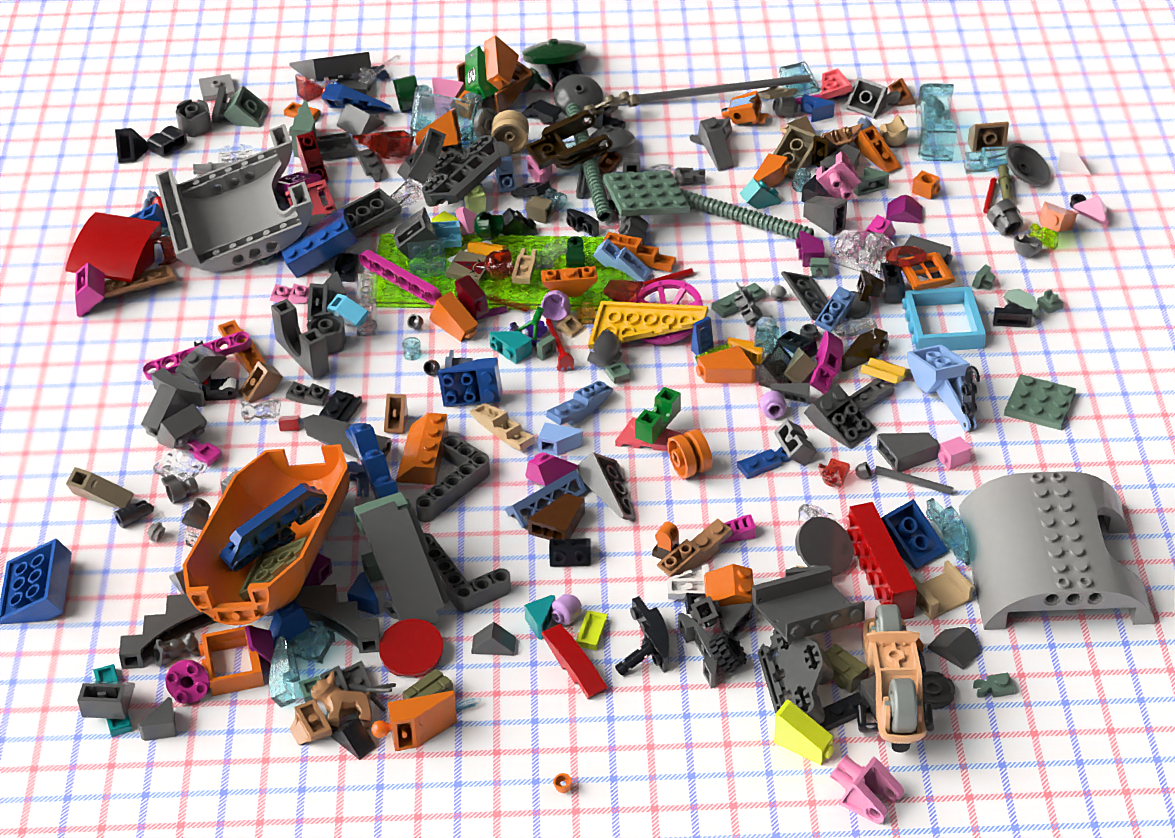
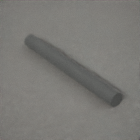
M880 466L875 468L874 473L946 494L952 495L954 487Z

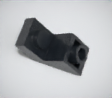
M540 99L531 103L522 114L526 118L531 115L533 117L537 115L541 122L545 124L555 122L563 110Z

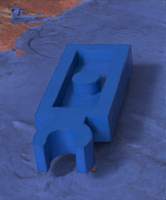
M780 447L776 452L769 449L737 461V468L746 479H750L781 467L782 462H789L792 459L788 457L783 447Z

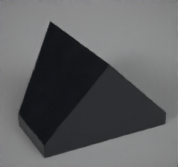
M115 129L118 163L136 162L149 150L148 142L134 129Z

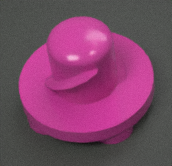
M181 660L173 664L168 670L165 677V685L167 691L176 702L193 703L203 698L207 693L210 685L209 674L200 663L193 660Z

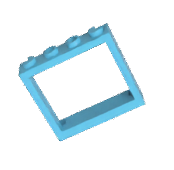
M971 287L905 291V298H902V309H905V320L908 321V331L912 333L911 340L912 344H915L916 350L940 344L951 351L984 349L986 332ZM963 304L971 332L923 335L916 306Z

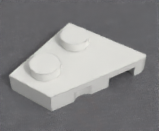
M709 564L702 565V569L692 572V570H688L681 575L667 578L668 599H684L686 593L705 594L704 575L709 572Z

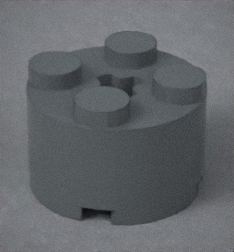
M188 99L176 106L175 112L178 129L186 132L189 137H196L198 134L211 129L209 107L203 100L197 99L198 102H192V99Z
M321 312L312 316L313 319L307 322V331L314 328L318 329L326 338L327 353L342 351L346 343L343 318L340 315L339 317L334 316L332 312Z

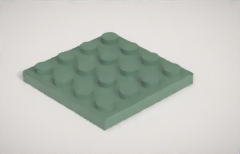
M671 171L611 172L603 176V181L620 216L689 213L690 206Z

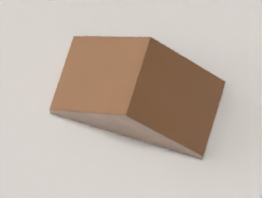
M387 393L384 432L404 433L408 418L407 396L405 394Z

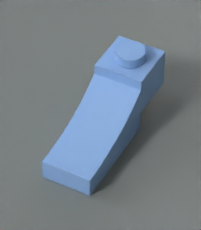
M608 238L598 246L593 254L605 267L610 266L618 269L640 284L646 281L651 272L626 247L620 250Z

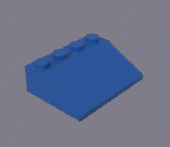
M344 207L304 230L296 241L282 250L285 263L296 278L358 242Z
M57 538L7 561L0 598V624L47 621L63 613L72 552Z

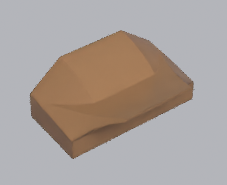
M315 699L294 707L295 718L289 729L298 745L332 735V729Z

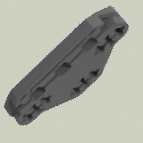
M490 135L481 136L467 148V156L462 159L456 151H449L442 155L432 169L435 177L421 189L426 205L434 207L443 204L445 201L448 202V205L458 203L502 164L496 138Z
M774 628L773 635L770 636V647L765 646L763 643L757 653L775 714L785 702L783 690H786L788 694H792V698L789 701L820 725L825 718V713L820 697L816 693L819 684H827L833 678L834 672L829 656L817 642L804 637L788 643ZM778 650L779 656L773 659L772 654ZM778 668L781 672L785 671L786 675L780 680L778 678Z

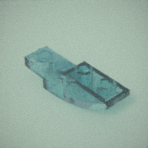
M771 315L764 316L758 320L755 330L754 347H762L764 353L772 354L773 348H776L779 327H777V323Z
M934 498L927 500L926 515L930 521H934L937 524L939 530L943 533L942 542L944 546L950 548L954 552L955 557L958 560H962L966 566L970 565L969 537L962 518L952 506L944 509Z

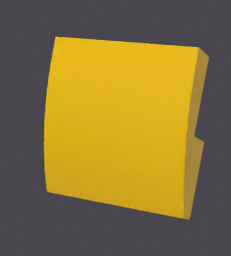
M870 358L868 365H862L860 372L897 384L905 379L910 369L881 359Z

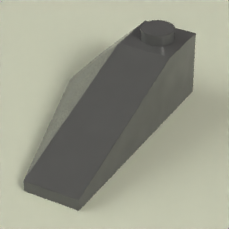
M592 452L577 465L581 480L620 518L632 522L635 521L632 503L626 497L629 494L628 489L623 486L625 476L617 460Z

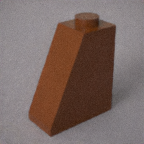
M567 493L529 517V535L547 540L570 539L585 514V498Z

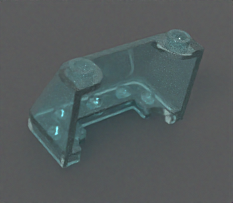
M418 85L414 95L410 134L415 137L417 132L449 110L456 108L462 138L461 145L473 144L477 139L473 122L476 113L482 109V95L470 92L460 99L432 94V88L428 85Z

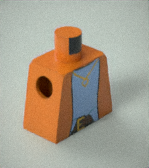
M757 90L732 98L729 107L721 109L722 117H731L734 124L758 121L762 102Z

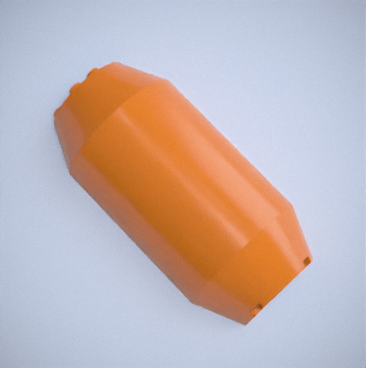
M341 444L321 446L325 463L289 465L285 449L265 450L233 475L182 565L186 593L197 610L201 613L204 612L212 617L214 621L222 624L245 625L285 607L296 598L349 490V470ZM300 483L315 486L318 490L322 489L327 495V502L323 510L302 525H298L295 521L291 523L292 526L290 528L296 533L292 542L306 536L308 537L299 558L271 582L249 584L247 590L250 598L242 600L239 592L255 559L237 572H233L219 555L230 542L229 538L232 533Z

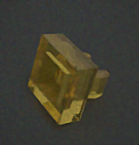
M582 302V307H576L577 320L582 325L594 324L596 319L595 306L589 307V302Z

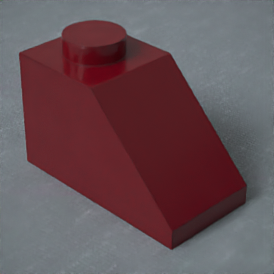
M470 275L454 281L458 300L473 318H478L489 312L486 294Z

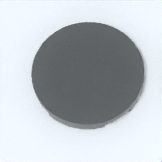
M813 517L798 529L795 537L796 552L808 567L812 565H827L832 569V577L848 569L853 559V545L849 534L838 522L827 517Z

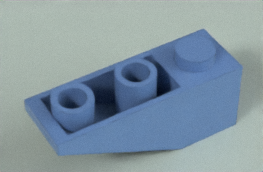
M838 286L815 320L814 325L832 332L844 320L852 308L855 293Z

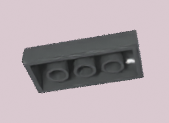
M378 188L344 206L354 233L358 237L399 215L402 206L381 188Z

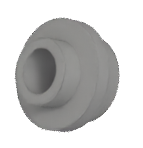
M153 523L149 527L147 534L150 541L155 540L158 542L163 537L166 528L163 527L162 523Z

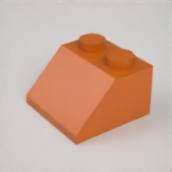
M731 564L705 573L706 597H712L713 601L718 600L720 607L748 602L752 604V586H754L752 568Z

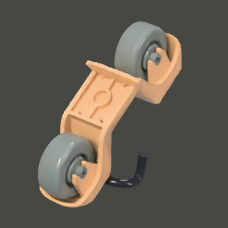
M882 604L876 607L875 617L867 619L863 624L865 662L869 667V672L875 673L877 723H866L865 705L857 706L858 730L861 733L879 732L882 739L891 743L893 751L902 753L910 749L911 743L918 742L924 738L927 731L932 732L934 730L932 704H923L922 670L916 646V640L920 637V633L906 630L905 621L901 618L897 605Z

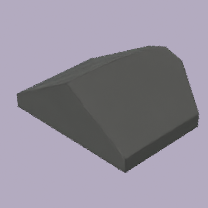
M967 627L944 629L927 648L961 669H964L980 653L975 634Z

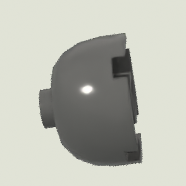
M607 328L603 330L593 345L595 346L594 352L590 351L587 361L598 367L609 366L614 361L617 363L622 356L619 337Z

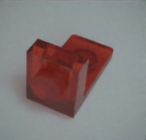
M831 458L828 466L819 463L818 469L826 485L842 488L851 466L849 463Z

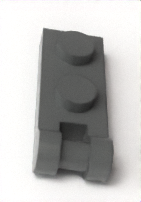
M877 378L849 397L863 412L884 397H890L894 393L895 388L890 384H885L883 379Z

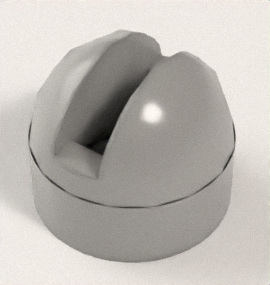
M778 284L774 285L771 289V297L775 301L782 300L787 293L786 289Z

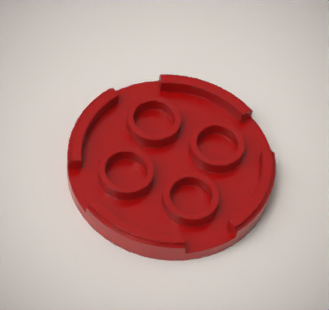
M401 620L391 625L380 639L379 655L381 662L390 673L396 676L421 677L434 670L440 663L444 648L443 639L439 630L425 620Z

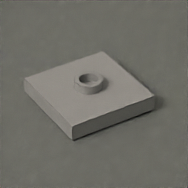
M231 74L198 79L203 101L216 100L219 86L226 87V93L229 94L228 98L235 93Z

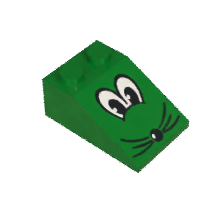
M479 45L465 55V89L477 95L480 102H483L493 97L495 92L499 90L487 81L485 55Z

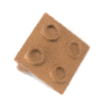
M864 124L836 129L823 133L821 137L830 140L837 146L849 145L853 142L854 137L860 132L859 130Z

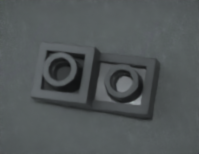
M294 381L286 393V399L303 404L322 405L330 390L314 383L308 387Z

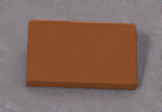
M903 78L888 86L891 92L899 91L902 98L897 103L898 106L915 104L916 101Z
M615 151L605 152L597 161L602 177L604 174L611 173L622 160V157Z

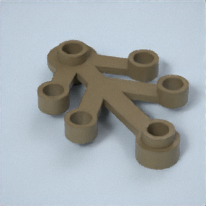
M625 91L620 93V98L616 100L614 95H609L604 98V102L593 106V104L584 107V110H590L594 116H597L610 106L611 112L618 109L617 106L628 103L629 107H635L642 102L637 94L629 95V92Z

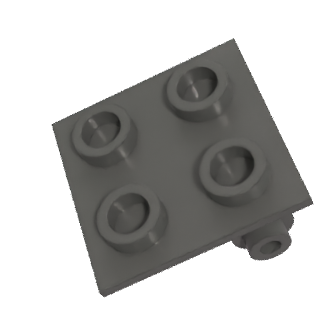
M735 282L741 293L734 295V302L739 308L746 324L753 327L757 324L756 321L758 320L763 324L764 322L761 319L763 314L760 308L753 302L755 301L750 291L748 292L745 286Z

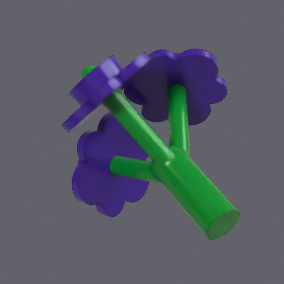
M537 307L533 319L521 327H518L516 322L510 323V331L522 333V330L526 328L528 336L533 338L532 346L536 347L540 341L537 338H541L548 331V328L544 326V321H540L544 309Z

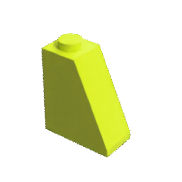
M786 700L776 713L774 743L822 765L826 758L829 759L834 752V746H832L833 736L794 703Z

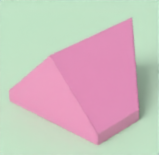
M1099 196L1077 203L1073 207L1077 213L1107 227L1110 224L1107 206Z

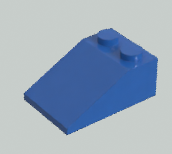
M914 499L881 517L900 556L915 570L948 551Z

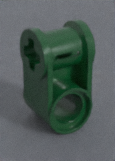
M572 236L567 240L566 268L585 267L584 242L579 236Z

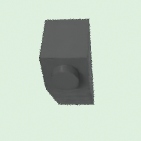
M716 117L701 120L699 122L698 136L717 170L721 171L734 167L723 130Z

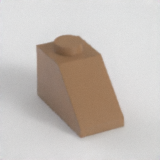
M258 361L240 388L239 394L248 403H252L273 393L284 376L275 367Z

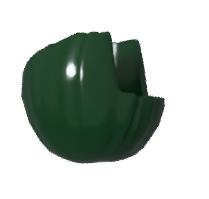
M486 211L481 212L474 219V231L483 240H494L502 232L504 219L502 215H491Z

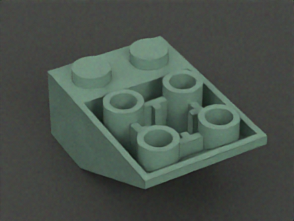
M306 100L298 108V114L294 117L293 125L289 128L294 157L298 158L296 136L313 131L317 142L315 121Z

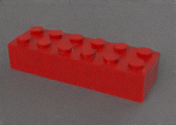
M873 501L849 506V515L846 516L848 525L846 531L852 541L853 554L859 559L860 569L866 573L867 583L872 586L875 599L879 600L881 605H897L903 620L914 618L917 587Z

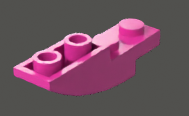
M825 331L815 357L818 366L814 369L810 385L823 394L829 391L833 378L839 373L843 356L842 340L829 331Z

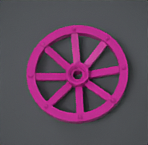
M661 280L651 283L638 291L630 301L632 303H649L644 298L658 291L661 304H667L664 289H679L671 304L678 305L687 292L695 300L687 305L703 306L699 292L692 285L680 280ZM693 328L639 340L655 345L670 344L690 335L693 332Z

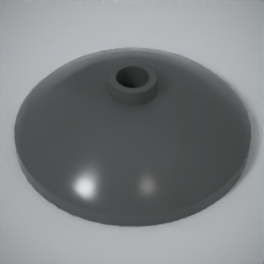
M574 74L564 77L557 83L553 97L555 105L563 110V114L567 115L566 107L571 103H578L582 111L587 105L593 104V106L602 103L603 91L600 85L591 77Z
M611 125L604 126L589 136L590 138H595L602 134L609 135L613 145L607 152L622 150L632 145L635 141L634 134L620 127H612ZM603 140L600 146L605 145L607 140Z
M1014 143L1006 150L1007 164L1018 179L1033 186H1042L1049 181L1051 176L1049 166L1044 158L1033 148L1025 144Z

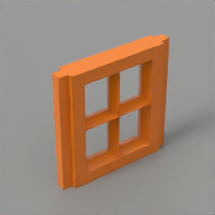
M932 252L898 260L900 268L913 290L919 291L950 285L955 282L954 276L940 253ZM933 261L936 266L926 268L924 263ZM920 264L923 269L914 271L911 265ZM939 272L942 277L933 279L930 273ZM926 274L929 280L919 281L917 276Z

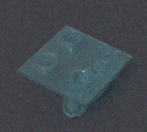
M444 239L407 243L411 274L418 278L445 275L447 268Z

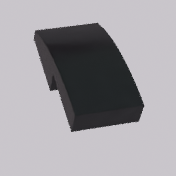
M571 208L567 209L566 222L568 226L577 232L584 230L585 233H588L593 238L599 236V221L584 212Z

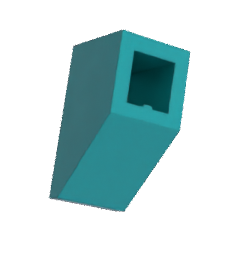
M754 178L739 193L746 203L757 210L782 202L778 197L779 192L773 187L768 188L764 181H757Z
M492 331L489 333L490 348L515 364L532 354V339L519 331Z

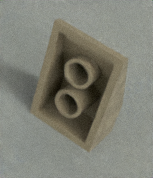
M792 125L786 131L773 154L788 157L790 171L786 176L795 180L812 164L813 138L815 134Z

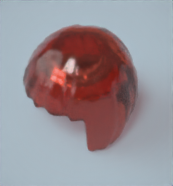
M162 236L153 240L152 244H160L164 254V260L158 264L159 266L171 265L179 260L175 254L171 236Z
M509 249L493 251L487 255L484 267L492 278L505 279L511 276L514 267Z

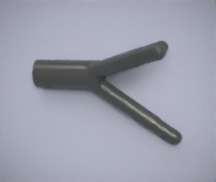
M350 683L349 691H362L363 693L368 691L370 693L392 692V687H396V683L372 687ZM371 694L370 699L385 712L386 708Z

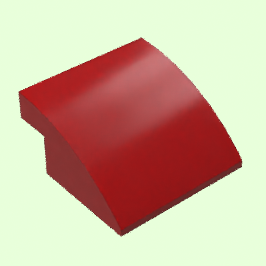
M95 212L80 230L70 251L65 272L76 273L86 263H90L103 272L107 279L132 283L155 262L154 242L162 236L161 222Z

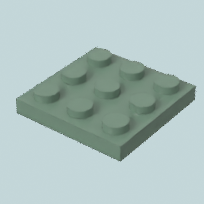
M1020 374L1005 407L1004 416L1061 430L1075 397L1076 388Z

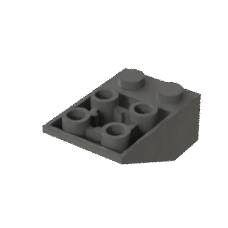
M425 207L399 225L394 234L397 248L409 260H412L439 240Z
M839 384L815 400L804 412L817 429L849 449L876 429Z

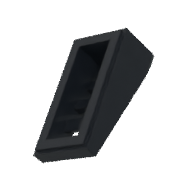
M788 331L777 339V343L793 354L798 348L810 358L818 352L815 340L792 331Z

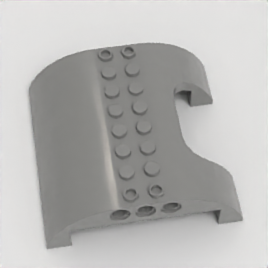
M285 124L269 129L274 147L179 184L171 168L155 174L175 254L179 260L200 270H232L269 257L285 249L301 236L310 221L313 203L305 181L288 187L293 202L289 209L281 211L275 196L276 184L286 170L292 155L293 145Z
M1075 471L1015 473L995 478L980 485L959 505V514L984 630L1005 629L1008 612L1128 608L1133 625L1155 623L1144 583L1133 571L1116 561L1109 554L1105 546L1098 521L1099 515H1103L1108 534L1129 532L1119 495L1106 481L1091 474Z

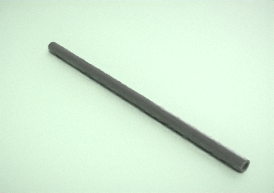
M810 74L637 94V96L640 97L641 102L810 83L811 76Z

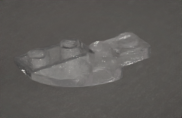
M433 170L424 184L409 178L390 197L399 203L402 208L420 202L424 199L422 187L435 177Z
M376 272L358 273L357 303L366 309L369 315L366 317V321L357 327V336H376L377 274Z

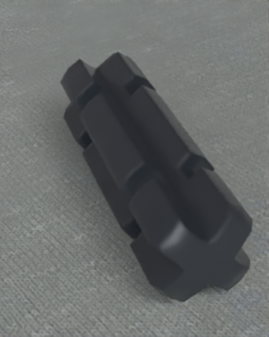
M645 642L640 646V650L636 649L624 658V662L620 661L615 665L620 675H625L629 672V668L633 669L646 659V655L650 656L654 653V648L649 642Z

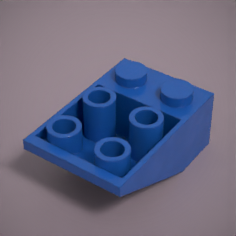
M497 357L476 359L444 368L437 372L443 406L494 403L501 400L503 390Z

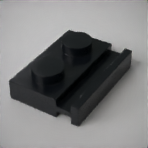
M336 390L319 413V416L348 423L361 405L362 397L359 396L357 398L354 397V394Z

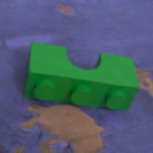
M663 387L654 397L653 410L644 409L635 420V438L653 444L681 411V393Z

